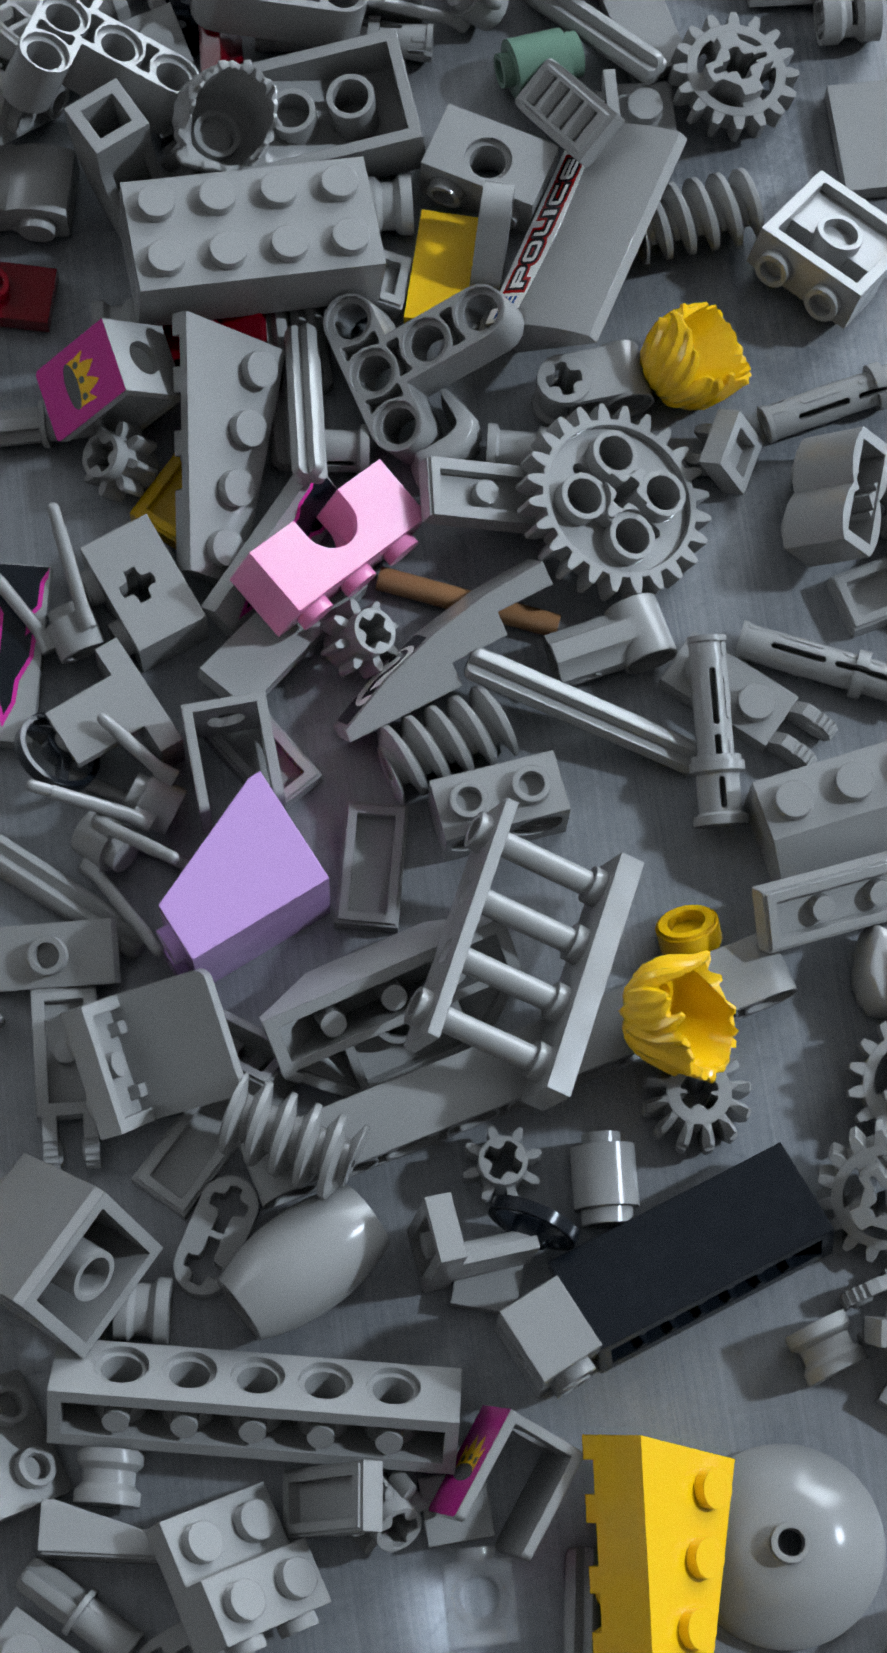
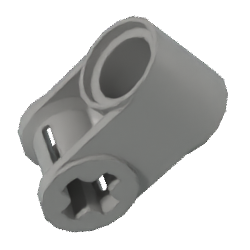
M618 340L596 348L567 354H556L547 358L540 365L537 372V388L531 401L532 413L536 420L544 427H549L560 416L566 419L578 407H582L589 414L599 403H604L610 418L622 406H628L630 418L648 410L654 403V397L649 383L643 374L637 343L630 340ZM559 369L558 377L554 378L555 371ZM568 407V412L564 416V408Z

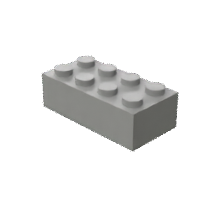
M363 156L120 182L118 224L137 323L157 326L172 325V314L182 311H189L206 319L215 320L249 316L257 313L266 314L326 307L335 298L346 293L359 294L369 301H378L380 298L387 263Z

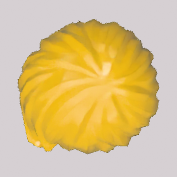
M707 301L687 305L682 303L680 308L673 309L663 317H659L658 321L654 323L646 335L640 350V364L643 368L645 379L649 383V387L655 391L656 395L668 407L682 408L688 411L705 410L748 385L749 379L752 376L751 372H749L751 367L743 355V347L737 342V336L731 324L724 320L723 313L720 309H717L716 304L709 306Z
M707 950L695 954H666L655 957L651 961L642 964L624 987L622 994L623 1006L618 1010L623 1018L622 1030L624 1039L631 1050L642 1060L674 1077L678 1074H683L698 1080L707 1081L708 1083H714L716 1073L724 1072L730 1063L731 1048H736L737 1043L733 1037L739 1031L735 1027L733 1017L736 1014V1006L726 1000L719 985L723 981L722 975L708 970L711 955L710 951Z

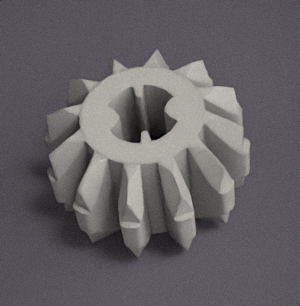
M731 1058L725 1071L716 1073L714 1083H708L707 1081L698 1080L683 1074H678L674 1077L658 1068L656 1069L660 1076H645L641 1088L655 1098H651L642 1104V1116L649 1118L663 1116V1119L654 1128L653 1136L657 1140H661L672 1130L679 1134L675 1143V1151L681 1154L687 1150L691 1137H696L698 1147L703 1155L713 1152L715 1148L714 1134L722 1141L731 1144L738 1136V1132L732 1122H747L751 1114L749 1107L737 1101L749 1095L752 1090L751 1083L744 1080H729L740 1066L737 1059ZM702 1089L708 1094L709 1098L705 1106L697 1104L690 1109L683 1103L687 1092L695 1094Z

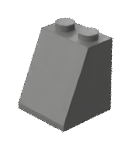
M24 1152L11 1171L0 1180V1305L84 1359L163 1247L105 1191Z

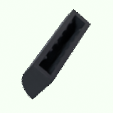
M780 1142L549 1261L548 1266L552 1278L556 1275L559 1277L602 1343L594 1359L597 1368L602 1374L832 1254L834 1227Z

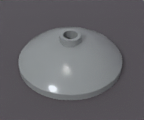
M768 1444L750 1448L731 1457L735 1459L717 1624L743 1642L775 1651L805 1650L835 1639L851 1628L863 1616L871 1605L882 1580L886 1555L885 1536L881 1518L872 1497L860 1480L847 1467L829 1455L809 1447L794 1444ZM790 1530L800 1537L802 1546L796 1556H788L780 1550L778 1537L782 1531Z

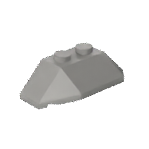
M482 915L470 948L524 972L508 927ZM447 919L422 922L306 972L263 1013L259 1019L284 1079L299 1084L302 1082L327 1092L350 1097L471 1048L472 1046L442 1032L439 1039L416 1053L403 1048L410 1029V1025L404 1023L407 1006L415 991L420 986L424 987ZM461 973L450 1007L494 1027L510 995Z

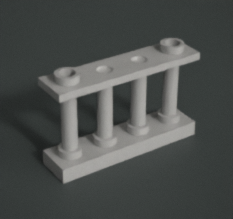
M507 797L486 814L483 812L478 813L468 829L464 847L471 851L424 987L420 986L415 991L407 1006L404 1023L410 1025V1029L403 1048L416 1053L439 1039L442 1032L521 1068L522 1076L527 1078L521 1102L544 1112L571 1097L645 863L621 852L602 866H594L591 870H588L518 837L509 831L519 802ZM500 857L578 893L579 901L584 903L579 922L569 927L490 890ZM481 915L560 951V958L566 961L560 980L552 986L470 948ZM461 973L541 1009V1017L547 1019L541 1039L534 1044L528 1043L450 1007Z

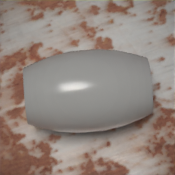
M345 1185L344 1187H339L326 1200L319 1198L317 1194L310 1196L285 1209L259 1228L239 1248L221 1273L217 1283L240 1320L261 1341L298 1329L321 1317L347 1298L371 1273L390 1245V1240L379 1219L364 1199L352 1187Z

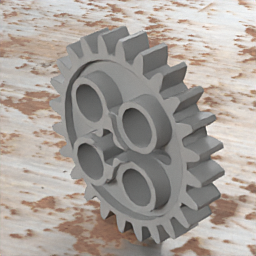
M599 403L589 414L582 407H578L566 419L560 416L546 429V432L544 431L532 442L530 446L533 451L520 464V467L528 474L516 484L517 491L531 498L520 506L517 512L518 515L535 519L536 524L524 534L526 539L543 538L546 546L538 555V559L544 561L555 556L560 561L555 576L559 580L567 576L571 571L577 574V592L582 594L591 585L597 583L601 601L608 600L618 590L622 599L641 593H653L656 595L664 587L668 589L683 577L682 573L697 563L698 559L694 553L707 544L708 540L699 530L711 521V516L704 511L696 509V507L710 497L708 491L696 489L692 486L691 482L702 473L701 468H684L681 463L689 451L688 447L683 446L672 451L667 445L671 437V429L666 428L656 436L650 432V415H644L637 423L633 424L630 420L628 406H622L610 418L604 403ZM601 456L608 460L612 468L602 461ZM648 495L657 502L658 507L653 505ZM568 497L575 500V502L579 505L581 512L576 510L571 505ZM616 537L626 544L628 551L619 545Z

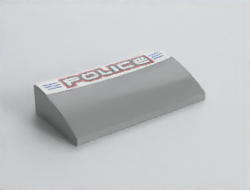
M624 123L590 167L588 166L587 168L564 150L500 290L519 309L524 319L523 336L519 343L512 348L513 351L519 353L597 343L687 142V138L681 132L648 125ZM498 308L491 310L484 325L486 328L494 324L498 315Z

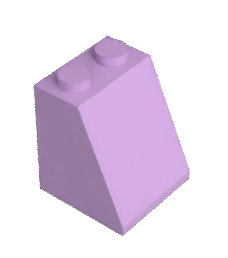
M261 771L248 778L159 903L163 927L156 930V933L164 947L163 956L175 975L203 968L210 972L215 983L331 913L329 877Z

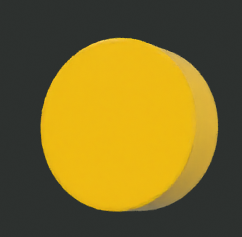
M684 905L674 908L665 913L655 926L659 949L663 955L695 954L705 950L712 951L721 945L723 939L717 913L702 905Z

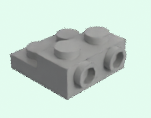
M820 170L761 228L746 262L755 267L756 275L762 283L773 288L783 286L803 300L805 309L814 319L822 322L832 320L845 329L874 298L881 282L887 277V214Z
M264 1481L161 1521L145 1530L195 1653H219L223 1650L225 1653H253L268 1646L263 1634L264 1632L276 1627L281 1640L320 1623L315 1609L332 1602L306 1538L304 1537L289 1543Z

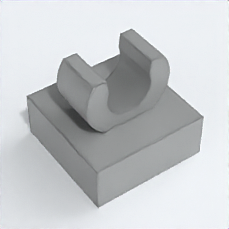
M718 409L713 424L702 423L695 426V435L705 445L702 453H687L683 460L690 468H701L702 473L699 476H710L722 493L744 495L764 442L740 410Z

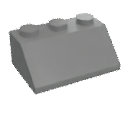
M887 741L752 782L744 802V808L749 813L750 824L771 881L887 851Z

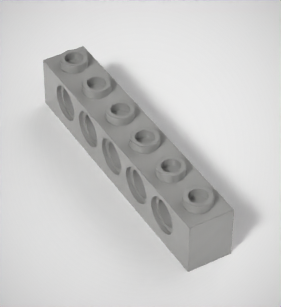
M97 1340L83 1359L60 1343H57L47 1389V1443L323 1465L357 1460L383 1461V1469L455 1475L460 1425L462 1368Z

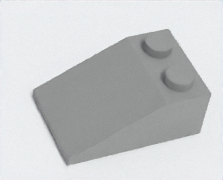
M396 28L252 63L254 68L262 70L264 77L272 80L273 85H277V116L282 122V126L273 129L274 140L269 143L268 150L264 156L253 163L252 166H243V169L361 156L364 157L368 177H375L376 179L421 168V161L425 154L423 134Z

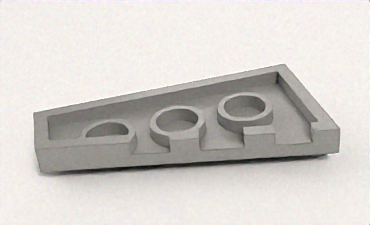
M182 311L172 314V336L179 337L180 366L173 367V393L180 394L181 430L174 431L175 456L180 457L182 462V488L175 491L176 564L182 574L216 585L252 533L285 360V350L189 311Z

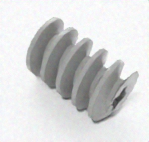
M743 167L733 169L729 175L728 182L720 172L708 175L705 187L697 177L687 178L682 186V193L673 181L668 182L638 249L642 265L650 264L651 249L654 245L659 246L665 260L673 259L675 241L678 240L682 241L690 256L697 253L698 236H705L712 251L720 250L721 233L723 231H728L735 246L743 245L745 227L751 226L757 238L761 228L764 226L763 208L759 193L749 173Z
M476 685L470 689L469 705L459 695L448 697L446 702L447 716L435 705L425 707L423 712L424 727L412 715L402 717L400 722L401 737L389 725L378 728L377 751L388 784L400 804H406L404 784L410 782L422 796L429 793L427 774L433 772L438 778L450 776V764L455 762L465 772L474 770L473 754L479 752L490 765L498 764L496 745L501 742L514 756L518 755L517 739L504 710L482 685Z
M247 1072L236 1087L222 1119L219 1134L220 1153L225 1156L231 1155L244 1142L243 1161L245 1165L255 1166L268 1153V1173L274 1178L281 1176L293 1164V1185L301 1189L317 1175V1195L321 1199H328L340 1186L344 1187L365 1145L370 1126L365 1124L352 1139L346 1137V1115L341 1113L327 1128L321 1126L322 1104L316 1102L301 1117L297 1115V1093L291 1092L279 1106L272 1104L274 1083L267 1081L255 1095L248 1093L250 1072Z

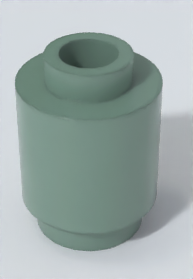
M556 27L504 39L501 44V52L494 55V70L499 86L502 89L509 88L512 96L516 98L541 65L550 58L556 60L576 78L583 77L585 74V56L581 40L576 31L563 32L561 28Z

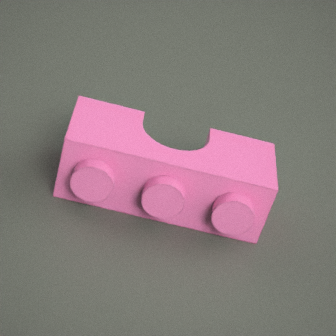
M380 459L337 489L316 517L331 534L336 548H327L316 544L293 521L252 550L230 578L232 584L278 637L297 623L304 630L309 629L333 608L334 605L330 602L332 597L342 591L350 598L375 577L377 573L372 569L375 565L384 559L390 566H393L418 544L413 534L422 524L421 506Z

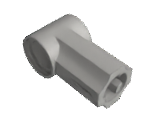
M641 593L620 600L609 607L603 614L604 616L544 635L543 639L548 665L553 678L570 686H575L623 669L628 674L647 672L666 664L678 653L656 596L653 593Z

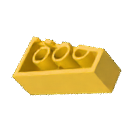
M582 1434L583 1460H593L595 1492L585 1494L586 1523H596L598 1565L589 1566L590 1594H595L601 1609V1627L592 1632L593 1653H714L735 1459L642 1435Z

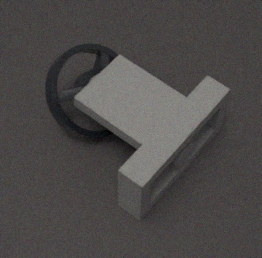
M117 637L95 649L98 672L103 680L48 712L30 716L18 729L14 740L15 752L21 766L33 779L77 792L85 789L99 771V757L120 745L97 722V716L100 713L108 714L133 737L139 734L150 752L161 762L173 767L185 760L182 736ZM40 725H49V726H52L53 728L45 727V726H40ZM26 734L40 744L43 757L55 768V777L43 770L32 758L26 744ZM74 762L78 768L88 764V774L85 778L77 781H68L70 766Z
M451 1192L425 1197L407 1229L422 1293L446 1289L453 1280L529 1264L538 1250H544L545 1248L559 1251L572 1250L575 1247L580 1232L569 1219L547 1206L518 1196L498 1195L493 1198L488 1214L506 1233L464 1242ZM560 1231L564 1236L554 1234Z

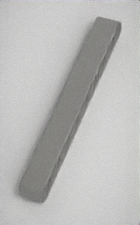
M757 933L710 951L711 962L708 970L722 975L723 981L719 985L726 1000L736 1006V1014L733 1015L734 1021L772 1007L788 999L798 991L781 952L768 954L759 949ZM625 986L603 994L574 1087L641 1060L627 1045L623 1036V1018L618 1010L623 1006L622 994ZM543 1018L513 1030L509 1034L534 1044L541 1039L547 1019ZM471 1047L323 1107L321 1126L327 1128L341 1113L347 1116L346 1137L352 1139L365 1124L370 1126L365 1145L349 1177L351 1178L528 1106V1104L521 1102L527 1078L522 1076L521 1068L475 1047ZM244 1142L239 1146L242 1157L244 1153ZM268 1153L255 1166L250 1167L246 1165L261 1204L265 1209L278 1207L317 1192V1175L301 1189L293 1185V1164L281 1176L277 1178L270 1176L268 1173Z

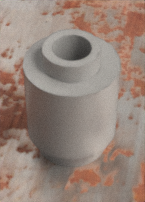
M616 1130L592 1131L581 1134L582 1144L569 1148L574 1212L581 1213L582 1228L584 1229L615 1228L634 1218V1209L640 1207L635 1144L621 1141L620 1131Z

